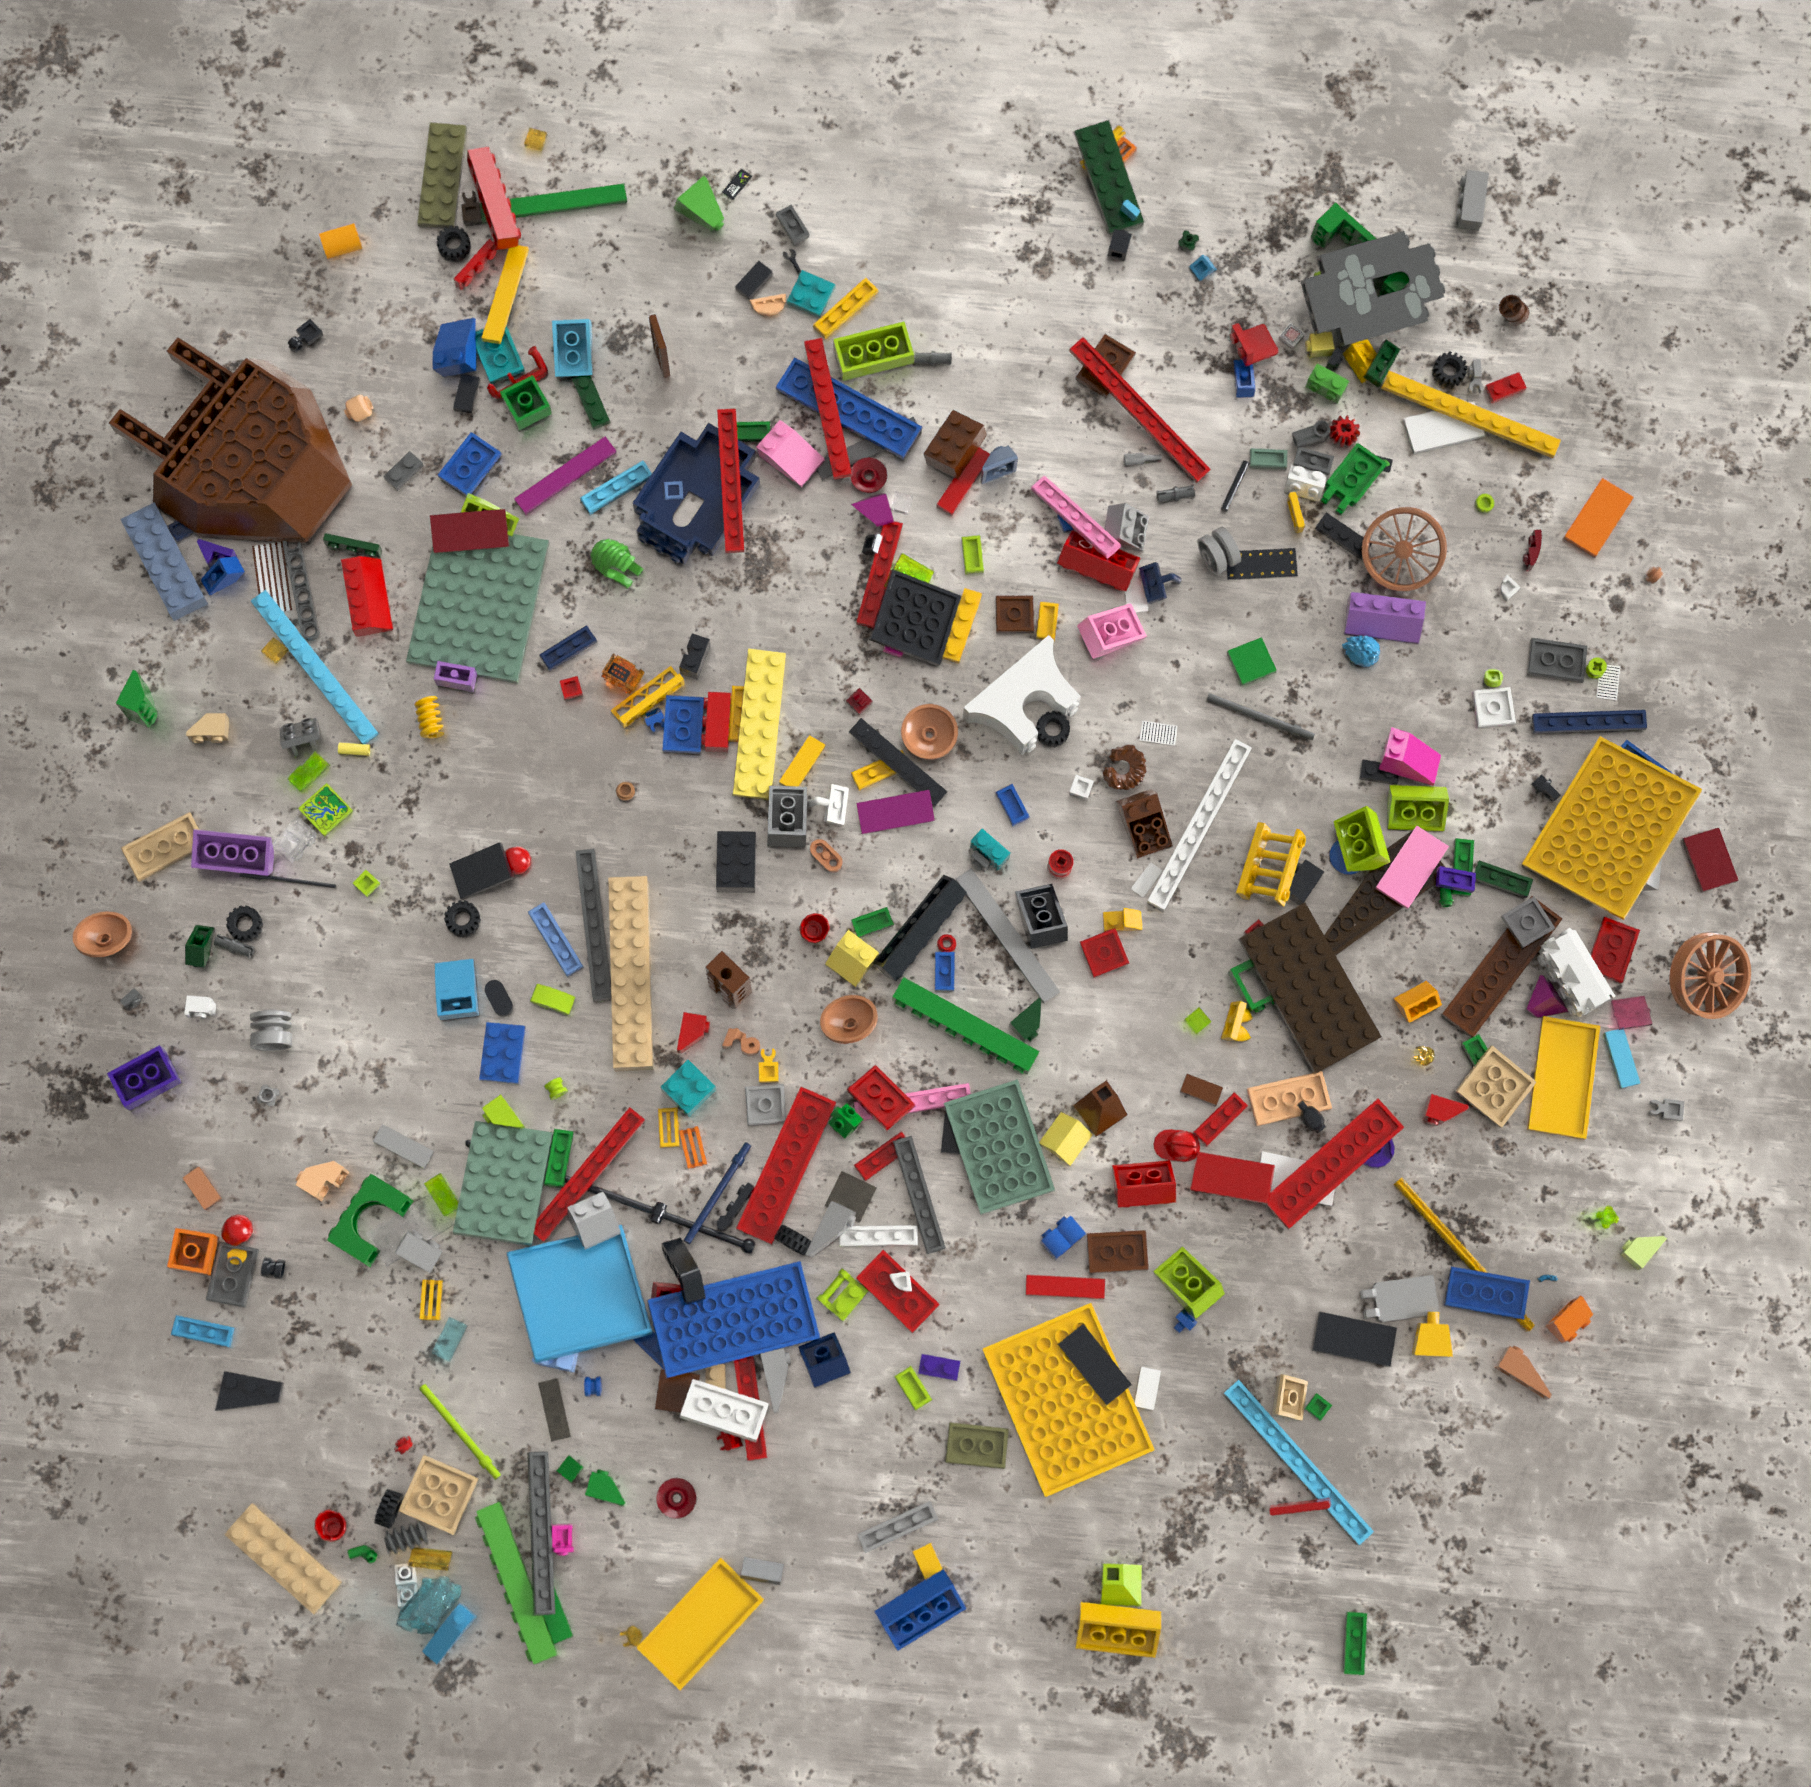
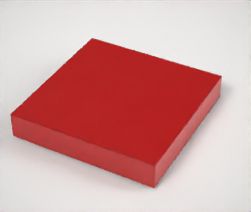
M1116 928L1080 941L1094 978L1130 964Z

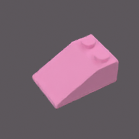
M781 420L756 446L760 458L800 487L806 483L825 461L795 430Z
M1131 603L1088 616L1077 625L1093 659L1112 653L1147 637Z

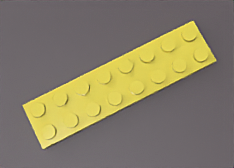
M748 648L732 796L769 800V785L773 783L786 653Z

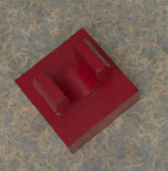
M858 688L846 700V703L860 715L873 703V700Z

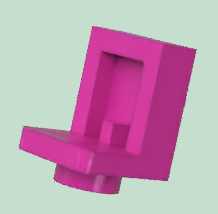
M551 1524L553 1552L561 1556L568 1555V1552H574V1547L572 1546V1525Z

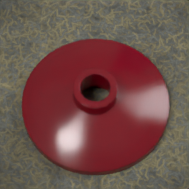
M872 457L862 458L852 466V476L850 478L857 490L864 493H874L885 485L887 469L878 459ZM867 475L872 476V479L867 480L865 477Z
M671 1478L665 1481L659 1487L656 1496L660 1511L667 1517L674 1519L683 1518L690 1514L695 1507L697 1499L696 1491L692 1484L682 1478ZM674 1495H680L681 1499L679 1502L673 1501Z

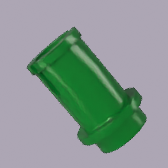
M1440 887L1439 904L1443 908L1452 907L1454 900L1452 899L1451 889Z

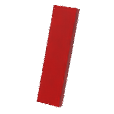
M979 447L960 477L952 480L936 504V507L952 516L982 472V468L990 453Z
M1026 1275L1025 1295L1105 1299V1279Z

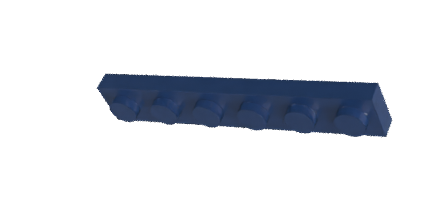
M1646 710L1533 713L1532 725L1533 734L1646 730L1647 718Z

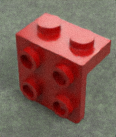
M1239 323L1232 325L1230 340L1237 348L1238 355L1243 360L1245 366L1278 354L1279 349L1265 324H1260L1244 331Z

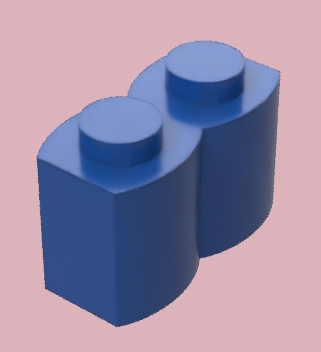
M1072 1216L1068 1218L1062 1217L1056 1223L1058 1227L1053 1231L1049 1228L1041 1235L1043 1239L1040 1243L1054 1260L1058 1259L1086 1235Z

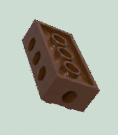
M723 951L705 967L709 988L715 994L719 992L727 1006H733L736 1009L752 993L750 977Z

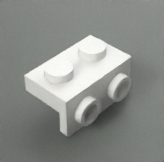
M1291 465L1284 492H1296L1297 496L1319 502L1324 490L1327 474Z

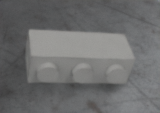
M1467 170L1465 176L1461 177L1460 187L1463 188L1462 193L1460 192L1458 196L1460 209H1457L1455 220H1458V227L1480 230L1483 223L1489 173Z

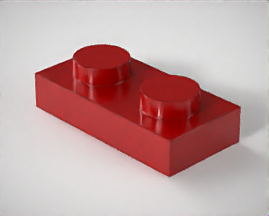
M1520 372L1485 386V390L1492 403L1527 389Z

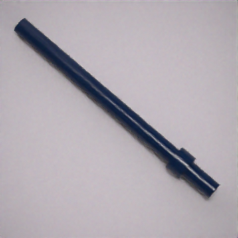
M745 1142L738 1154H735L732 1158L730 1167L683 1241L690 1245L734 1173L744 1163V1158L751 1148L749 1143Z

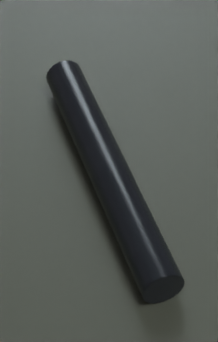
M1243 460L1221 507V510L1224 512L1228 511L1250 464L1248 461Z

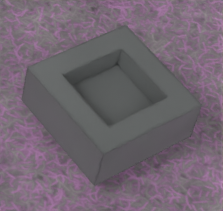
M977 851L971 855L970 861H972V866L978 871L986 872L991 862Z
M133 988L120 1002L130 1010L141 1003L143 996Z

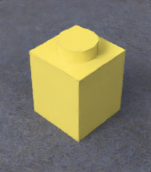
M1332 331L1309 335L1308 340L1305 341L1306 352H1309L1310 358L1332 356L1334 351Z

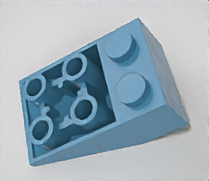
M474 959L435 963L438 1018L440 1020L479 1016Z

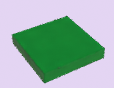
M1262 637L1227 650L1229 659L1242 686L1277 671Z

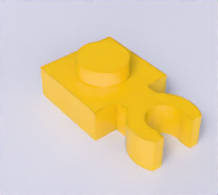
M762 1049L761 1057L764 1062H759V1083L779 1082L778 1062H773L776 1056L775 1049H772L771 1056H766L764 1049Z

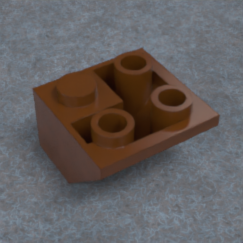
M1107 1080L1073 1105L1095 1137L1128 1115L1118 1095Z

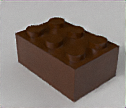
M952 410L923 453L926 463L958 479L986 438L985 427L983 424Z

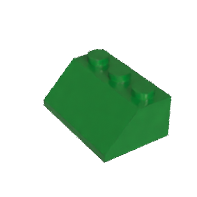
M132 670L116 704L129 720L149 728L156 721L157 709L149 687L138 672Z

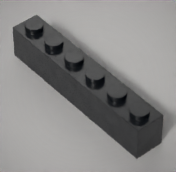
M943 875L875 959L873 964L886 977L897 981L902 977L907 967L914 962L919 952L926 947L931 937L938 932L942 923L950 917L954 908L962 902L967 892L954 878Z

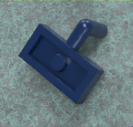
M1157 562L1139 568L1147 603L1149 604L1167 598L1163 583L1173 581L1179 584L1182 581L1181 577L1174 573L1161 576Z

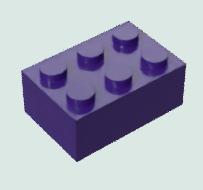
M160 1045L107 1073L124 1108L129 1111L182 1083L168 1054Z

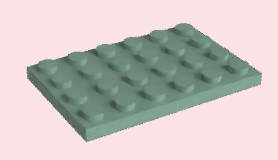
M1018 1079L944 1103L980 1215L1055 1191Z
M475 1121L453 1228L454 1235L532 1246L553 1132L527 1128L518 1129Z

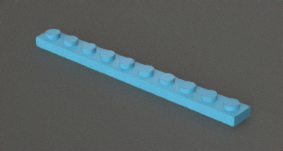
M264 590L253 598L251 603L360 742L366 744L378 735L376 729L269 593Z
M1237 1380L1223 1393L1317 1499L1330 1498L1331 1507L1326 1510L1357 1545L1364 1542L1374 1532L1240 1380Z

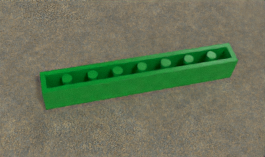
M903 977L892 996V1001H894V1005L903 1010L904 1008L909 1009L913 1016L929 1020L928 1024L935 1028L940 1026L945 1029V1033L949 1036L960 1037L964 1044L970 1047L972 1045L978 1047L979 1052L986 1056L991 1054L996 1057L997 1062L1013 1066V1070L1021 1075L1023 1073L1028 1075L1040 1051L905 977Z

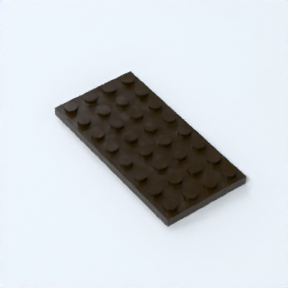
M1306 902L1238 939L1314 1074L1382 1037Z

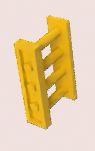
M1258 822L1236 893L1245 900H1250V896L1253 893L1275 897V901L1280 906L1284 907L1290 896L1289 889L1301 850L1306 844L1304 833L1300 829H1296L1294 836L1271 833V829L1265 823ZM1269 840L1290 843L1291 847L1289 854L1265 850L1266 844ZM1269 858L1286 861L1283 872L1260 868L1261 860ZM1260 875L1281 879L1278 890L1255 886L1256 877Z

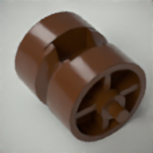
M1507 295L1499 303L1500 314L1511 324L1521 325L1528 319L1530 314L1529 307L1518 296Z

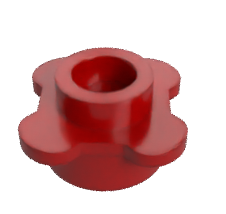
M403 1436L395 1443V1452H399L402 1455L412 1447L413 1443L410 1441V1436L406 1438Z

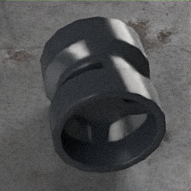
M264 1257L261 1266V1276L269 1277L273 1275L275 1279H282L285 1271V1260L278 1259L276 1261L270 1257Z

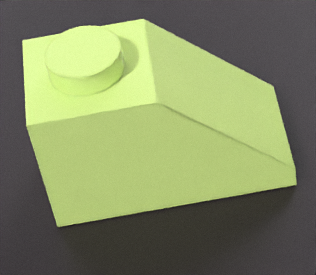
M1665 1236L1640 1237L1631 1241L1628 1239L1621 1247L1623 1251L1620 1255L1637 1270H1640L1667 1238Z

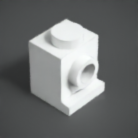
M187 995L185 1016L192 1018L194 1015L195 1018L205 1019L206 1016L215 1015L216 1003L210 997Z

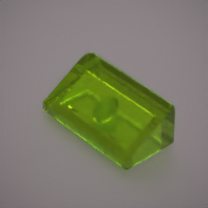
M442 1173L437 1174L424 1183L444 1217L457 1210L459 1199Z

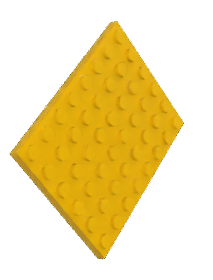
M1600 736L1530 849L1522 866L1624 920L1700 796L1702 789Z
M1092 1303L982 1349L1044 1497L1155 1450L1129 1389L1127 1388L1106 1405L1058 1345L1084 1324L1118 1366Z

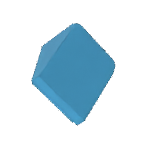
M1201 255L1189 266L1199 281L1217 270L1206 255Z

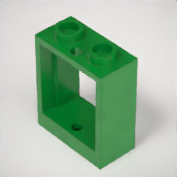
M1249 959L1231 968L1228 974L1243 1002L1247 1003L1246 1008L1250 1012L1255 1011V1013H1259L1266 1009L1265 1005L1269 1003L1275 1004L1271 996L1256 1003L1252 1001L1239 976L1254 968Z

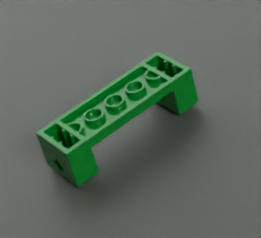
M1336 202L1316 221L1311 235L1313 242L1323 249L1338 235H1340L1345 243H1349L1351 246L1377 239ZM1395 272L1383 276L1386 280L1383 282L1378 297L1405 289L1409 283L1408 276L1404 272Z

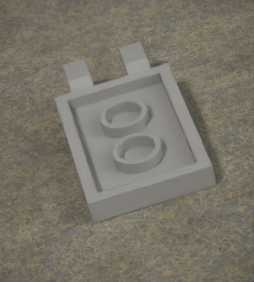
M1433 1275L1374 1283L1373 1289L1360 1291L1361 1299L1375 1298L1377 1307L1363 1311L1364 1319L1378 1317L1382 1323L1425 1317L1427 1312H1439L1440 1314Z

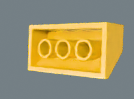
M1081 1602L1075 1649L1156 1658L1161 1632V1611Z

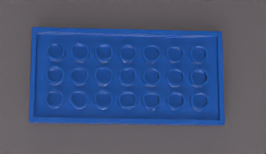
M801 1261L704 1285L706 1299L688 1305L685 1304L681 1291L647 1300L666 1378L820 1338Z

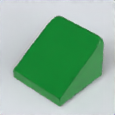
M568 1455L556 1471L570 1483H573L584 1469V1466Z

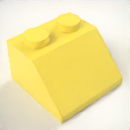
M848 930L834 948L825 965L856 987L873 966V962L879 956V952Z

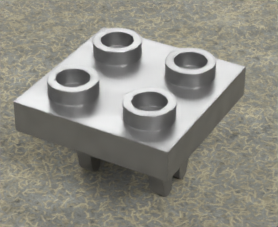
M305 718L299 723H287L279 728L282 749L291 747L294 756H298L296 745L310 742L313 751H317L315 740L320 739L317 718Z

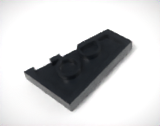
M224 1371L215 1411L279 1403L284 1383Z

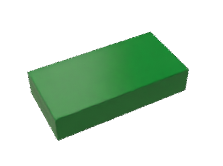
M770 421L737 422L738 440L741 442H761L770 432Z
M888 907L851 919L856 936L859 938L894 926Z

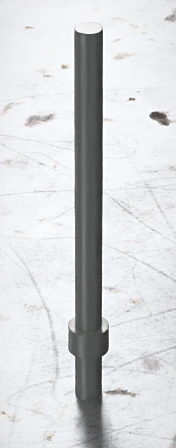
M1208 694V701L1289 731L1291 735L1296 737L1299 735L1313 741L1315 733L1302 729V726L1286 723L1214 694Z

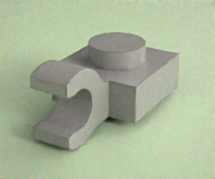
M1473 359L1467 369L1468 377H1471L1468 392L1472 394L1473 387H1477L1480 394L1483 390L1481 359Z

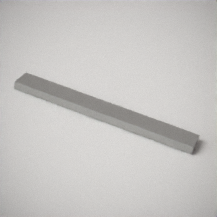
M970 868L957 877L956 881L967 892L966 895L1042 1002L1046 1003L1059 994V989L973 869Z

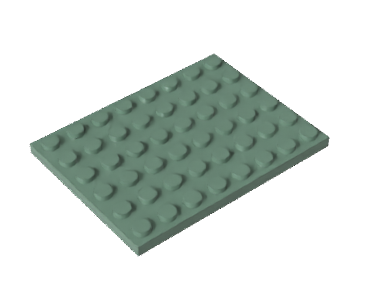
M513 534L512 536L508 535L509 547L433 553L432 546L406 662L436 668L437 661L474 667L479 677L518 684L549 540Z

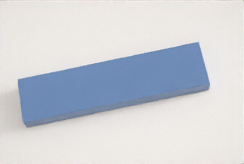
M543 902L528 911V914L565 975L569 977L584 968L546 904Z

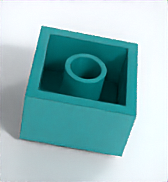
M689 1060L660 1086L661 1090L688 1117L716 1091V1086Z

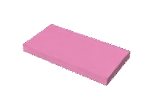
M1416 826L1375 889L1408 909L1449 846Z

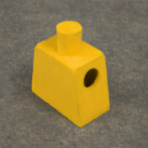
M1427 1312V1323L1417 1324L1412 1355L1453 1357L1449 1325L1439 1324V1312Z

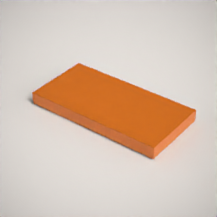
M1602 478L1567 531L1564 539L1595 558L1634 497Z

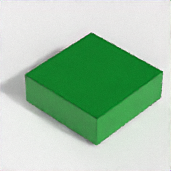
M1315 1393L1304 1410L1318 1421H1321L1332 1405Z

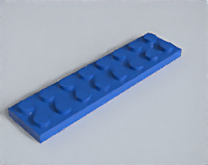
M794 357L776 385V390L819 413L809 365ZM831 377L841 426L904 460L922 431V426Z

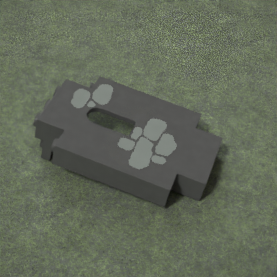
M1405 231L1317 256L1316 259L1321 275L1300 281L1314 335L1336 329L1339 344L1342 347L1427 322L1429 311L1424 304L1443 298L1445 293V287L1439 278L1440 268L1436 265L1434 259L1436 256L1435 250L1431 247V244L1428 243L1409 249V237L1407 234L1405 235ZM1395 272H1404L1408 276L1409 283L1405 289L1377 297L1372 279Z

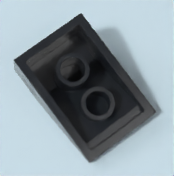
M1053 884L1015 891L1030 949L1068 941V926Z

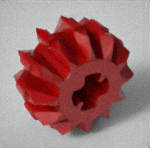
M1340 415L1337 420L1334 419L1332 421L1329 437L1335 438L1334 444L1340 442V447H1343L1344 443L1349 447L1351 442H1357V437L1360 436V431H1358L1360 425L1354 424L1355 418L1349 420L1347 415L1343 419Z

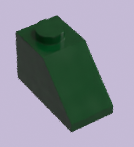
M195 925L185 944V965L205 967L210 957L215 927Z
M1038 998L1009 1024V1027L1024 1043L1027 1040L1033 1041L1039 1035L1037 1032L1040 1028L1041 999Z

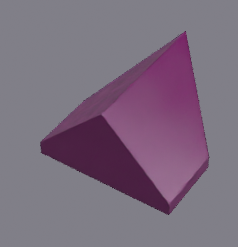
M885 493L851 504L872 521L876 527L894 522Z
M1540 975L1526 1010L1537 1018L1569 1012L1552 983L1543 975Z

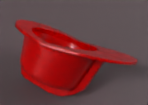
M1163 1130L1158 1133L1153 1143L1156 1154L1162 1159L1189 1162L1195 1159L1200 1151V1142L1197 1136L1183 1130Z

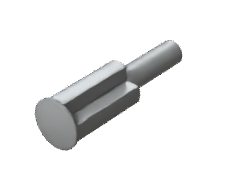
M1144 453L1124 454L1123 460L1125 465L1144 464V461L1161 460L1162 455H1144Z

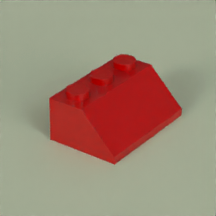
M1170 1160L1112 1165L1118 1208L1176 1203V1181Z

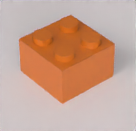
M175 1228L167 1267L172 1270L211 1276L219 1237L215 1234Z

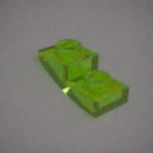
M315 751L287 779L302 792L330 764Z

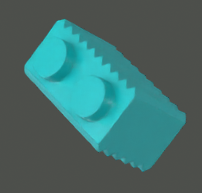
M981 829L971 839L970 848H973V851L979 852L991 862L990 866L993 865V868H996V870H999L1010 858L1011 853L984 829Z

